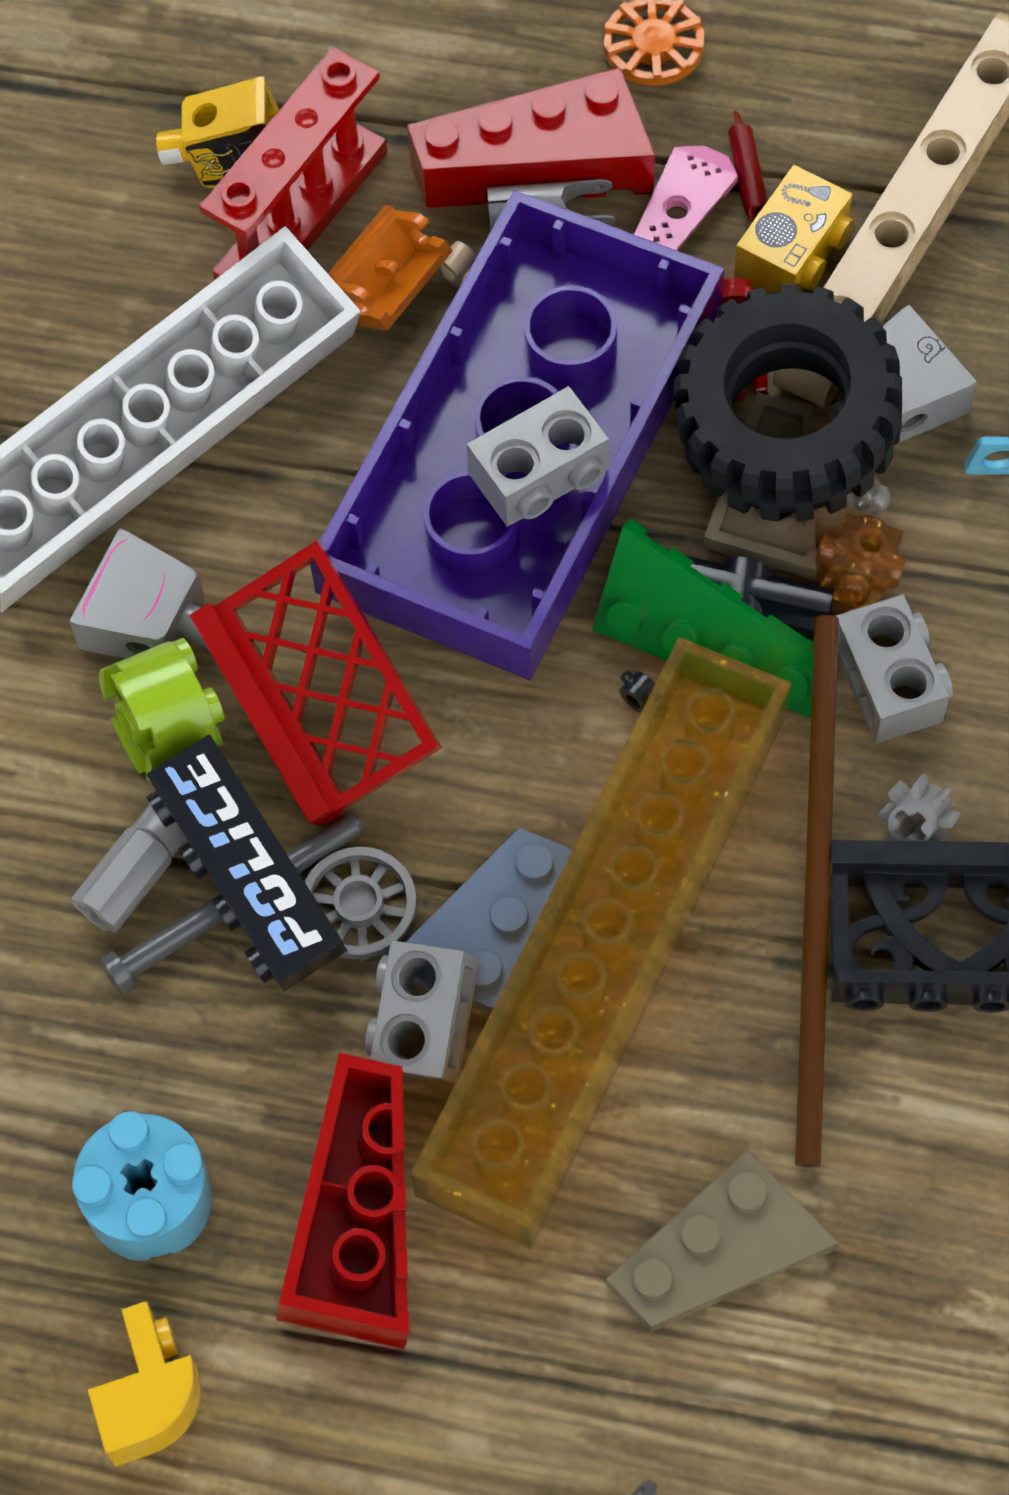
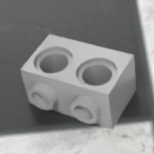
M568 386L467 443L468 471L473 481L508 527L522 518L532 519L541 515L552 505L555 499L573 489L583 490L596 483L604 472L609 469V438ZM563 443H572L578 446L572 450L556 448L557 445ZM511 472H522L527 474L526 477L521 479H509L504 477L506 474Z
M904 594L836 615L839 618L838 659L875 744L942 723L948 700L953 696L951 679L942 663H934L927 648L930 645V636L925 620L919 612L912 614ZM884 636L892 639L897 645L881 647L876 645L871 639ZM899 687H908L915 690L920 696L914 699H905L898 696L893 690Z
M391 940L389 954L382 956L376 974V988L379 993H382L378 1016L370 1020L365 1036V1051L370 1056V1059L402 1066L404 1076L459 1084L480 959L462 950ZM426 965H433L436 972L434 986L428 993L417 996L413 989L415 974L420 968ZM421 1027L425 1035L424 1047L416 1057L406 1059L402 1051L403 1039L411 1029Z

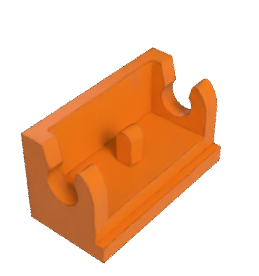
M384 205L328 272V275L361 311L356 326L388 331L452 253L453 250L445 239L436 236L429 237L419 231L429 222V219L416 212L395 210L391 205Z

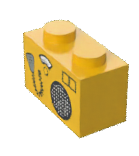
M793 165L736 245L734 277L748 279L755 288L765 287L766 294L782 292L781 284H799L800 292H803L804 289L812 291L824 273L827 263L825 259L832 248L841 250L851 235L855 220L849 217L852 193Z

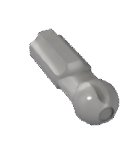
M149 804L131 828H127L72 896L71 902L73 906L88 921L103 931L107 930L116 934L171 864V859L179 850L178 848L186 841L187 838L178 824L175 822L165 828Z

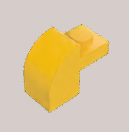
M147 1301L121 1309L139 1372L88 1389L105 1454L115 1467L157 1453L177 1441L192 1423L200 1403L201 1378L199 1369L191 1355L171 1362L168 1361V1358L179 1355L170 1322L167 1316L156 1320Z

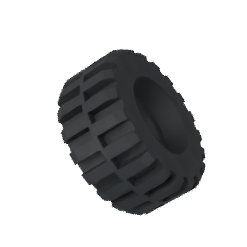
M781 284L782 292L766 294L765 287L747 291L748 300L738 305L734 299H730L716 308L717 320L714 323L709 319H704L692 332L694 346L689 344L683 347L679 357V375L674 378L673 395L680 441L684 445L685 457L692 472L701 474L703 486L714 497H721L727 492L729 507L743 514L748 513L752 506L760 509L761 519L779 522L780 513H795L796 522L813 520V510L825 506L830 514L846 508V495L853 492L857 497L864 496L874 487V472L878 474L886 472L893 460V446L899 443L901 436L902 377L900 376V360L895 346L887 343V332L877 319L869 318L864 322V307L850 298H845L841 304L835 302L834 291L822 287H814L812 294L800 292L799 284ZM782 369H802L815 372L834 383L845 396L843 408L829 424L812 434L789 439L768 437L751 430L734 415L733 405L741 392L754 380L767 373Z

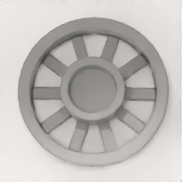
M350 847L336 851L322 859L311 870L305 880L306 885L318 904L335 907V910L326 914L331 924L338 920L342 922L337 933L343 942L351 928L357 929L359 946L345 945L348 951L340 957L363 961L389 951L391 940L401 942L414 922L417 899L413 880L407 869L396 858L379 849ZM359 860L379 863L371 878L361 875ZM350 862L351 876L341 880L332 869L339 864ZM389 869L394 872L400 882L381 890L379 883ZM323 876L335 888L334 895L314 892ZM405 892L407 898L406 908L384 904L383 900ZM385 915L402 920L392 932L380 920V917ZM373 926L384 939L368 945L366 928Z

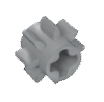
M925 774L920 776L911 789L906 783L902 781L897 782L888 792L892 802L887 803L878 813V818L888 821V830L890 832L888 840L949 841L951 836L947 829L952 828L961 818L960 812L951 809L949 795L952 789L950 787L942 789L935 784L929 783L928 777ZM917 812L923 815L922 819L916 815Z

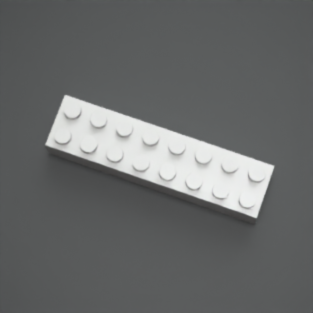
M286 226L0 445L1 613L354 335L361 311Z

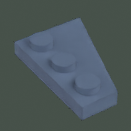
M519 828L406 943L462 950L479 958L480 962L472 1008L500 1019L576 860L575 850ZM426 965L420 968L414 976L413 983L431 990L436 980V972L433 965Z

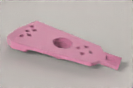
M704 145L674 147L634 235L653 242L658 239L659 241L655 243L678 251L720 199L725 197L738 182V175L729 156ZM672 207H681L686 210L687 215L681 219H673L666 213Z

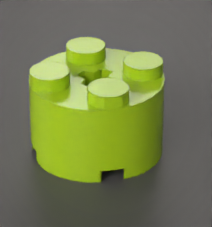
M184 638L173 642H164L104 667L99 671V682L104 701L114 696L117 701L115 703L116 716L110 719L127 756L139 774L143 772L147 774L209 734L218 748L223 746L222 737L216 725L225 720L222 706L211 687L202 690L194 674L198 670L195 656Z

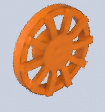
M633 0L628 3L625 1L619 5V8L605 23L603 49L609 65L613 69L620 67L623 77L637 84L661 86L679 81L697 67L704 52L705 34L701 19L690 8L685 6L682 0ZM648 10V19L643 20L638 12ZM656 10L666 11L662 19H657ZM676 15L684 20L673 26L670 25ZM628 17L636 27L633 28L620 23ZM692 29L696 39L682 36L676 37V35ZM614 33L627 35L632 38L612 44ZM675 46L694 50L686 60L675 50ZM632 49L634 55L627 64L617 56V53ZM670 59L678 66L661 72V64L666 63ZM642 62L652 65L653 72H644L636 69V67Z

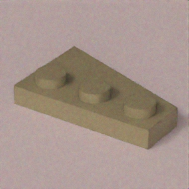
M757 392L745 426L759 434L773 438L789 439L806 436L813 433L812 407ZM725 492L721 497H718L704 535L703 548L731 557L755 559L772 569L816 581V513L813 510V520L796 522L795 513H780L779 522L763 520L758 508L751 506L746 514L730 508L727 492Z
M747 1150L607 1277L606 1285L650 1332H653L721 1302L723 1297L759 1281L763 1283L783 1274L786 1269L813 1257L817 1259L837 1250L839 1242Z

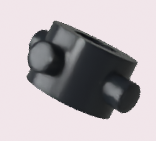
M629 670L620 676V679L624 682V685L619 689L620 695L631 708L641 714H646L649 711L652 715L657 714L662 707L657 701L662 697V691L650 677L638 671L632 674Z

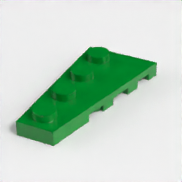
M630 518L622 527L592 631L811 718L814 643L773 615L765 617L741 601L744 595L725 582L720 586L691 566L694 561L673 547L668 551L645 535L648 530Z

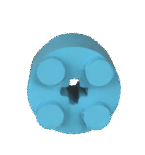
M134 1111L123 1112L96 1131L86 1142L78 1156L72 1180V1189L76 1201L96 1237L105 1247L117 1255L136 1261L151 1260L150 1258L168 1253L172 1255L188 1247L200 1235L207 1224L212 1210L210 1176L195 1141L187 1131L175 1122L152 1114H139ZM150 1180L154 1181L155 1187L151 1191L140 1188L134 1194L133 1189L139 1183L146 1184Z

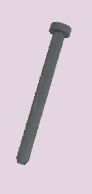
M357 814L346 815L286 854L300 874L359 837L365 826ZM210 900L121 957H118L114 951H111L99 959L100 964L115 989L123 996L136 988L133 981L134 977L219 925L224 920Z

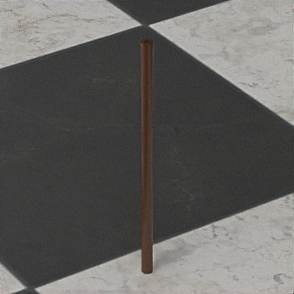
M831 615L817 616L814 622L795 1165L800 1167L821 1166L839 618Z

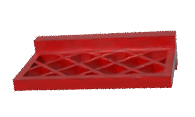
M314 541L217 605L207 603L189 615L309 823L326 827L345 815V809L442 749V746L321 542ZM314 561L325 578L319 604L290 597L295 574ZM281 583L279 594L267 592ZM333 593L343 609L330 606ZM257 598L276 602L268 636L249 632L237 611ZM288 605L317 611L309 645L280 639ZM328 614L349 618L355 628L349 655L320 648ZM254 641L266 643L264 655L261 654ZM363 644L373 660L360 658ZM278 646L306 652L298 687L278 683L272 673ZM318 656L347 662L339 697L309 690ZM358 665L378 669L386 682L380 707L350 700ZM284 692L296 694L293 707ZM393 696H395L404 712L391 710ZM307 697L337 704L328 739L309 735L304 728L302 718ZM348 707L378 714L369 749L339 742ZM388 717L409 721L422 742L401 756L380 752ZM314 743L326 746L323 759ZM337 749L366 755L367 759L362 780L342 793L331 774ZM378 758L391 761L375 772Z

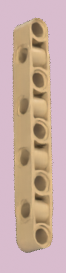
M999 12L994 17L824 286L825 289L834 291L835 302L841 304L845 298H850L864 307V322L869 318H875L882 324L1009 118V15ZM883 245H891V246H894V247H896V248H889V247H885V246H883ZM777 370L773 378V385L824 409L830 406L840 391L827 378L808 370Z

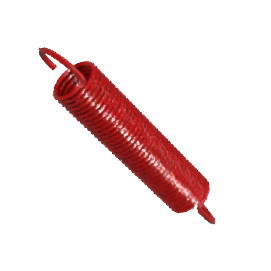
M734 110L735 124L729 128L728 136L735 170L738 175L744 213L750 217L753 223V218L757 217L767 203V196L752 127L743 124L739 113Z

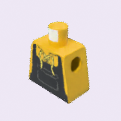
M265 77L249 79L186 97L182 102V128L157 132L156 146L162 165L190 161L202 186L215 188L279 111Z

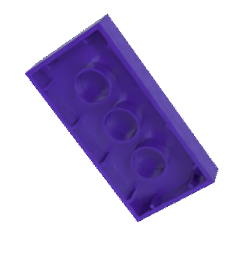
M513 190L319 541L322 543L361 611L531 681L674 401V378L679 375L678 360L683 347L689 344L694 346L692 332L704 319H709L714 323L717 317L716 308L722 305L725 268ZM569 386L609 438V469L590 487L583 490L573 489L555 499L552 505L541 515L532 519L522 518L507 527L469 475L467 443ZM563 443L556 446V448L561 450H572L578 447L572 443ZM511 472L506 474L504 477L509 479H521L526 477L527 474L522 472ZM314 561L310 564L315 593L321 595L325 578ZM333 593L332 600L339 602Z

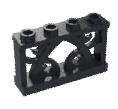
M832 840L830 876L831 1001L846 1003L848 1008L859 1011L876 1010L883 1007L884 1003L909 1004L911 1009L921 1012L940 1011L947 1008L948 1005H973L976 1011L984 1013H998L1009 1010V910L994 905L986 897V890L988 888L1008 889L1009 891V842ZM848 886L864 887L875 915L861 919L849 926ZM903 887H923L927 893L925 901L908 909L901 910L899 905L912 903L913 898L905 895ZM947 888H964L969 902L982 916L992 922L1005 925L1000 933L985 947L961 962L946 955L932 945L911 924L923 920L932 914L943 901ZM1009 897L1002 899L1000 904L1009 906ZM884 929L888 937L882 938L874 945L871 958L880 953L887 954L893 959L894 966L890 970L862 969L853 957V947L864 935ZM913 962L924 971L911 970ZM1002 963L1004 964L1006 972H993Z

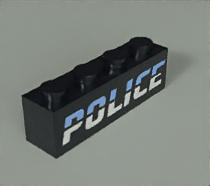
M210 734L146 774L156 791L146 796L147 800L165 828L176 822L189 841L178 849L198 880L209 873L221 894L211 901L230 931L241 925L246 931L254 946L244 953L264 984L275 977L282 989L286 991L348 951Z

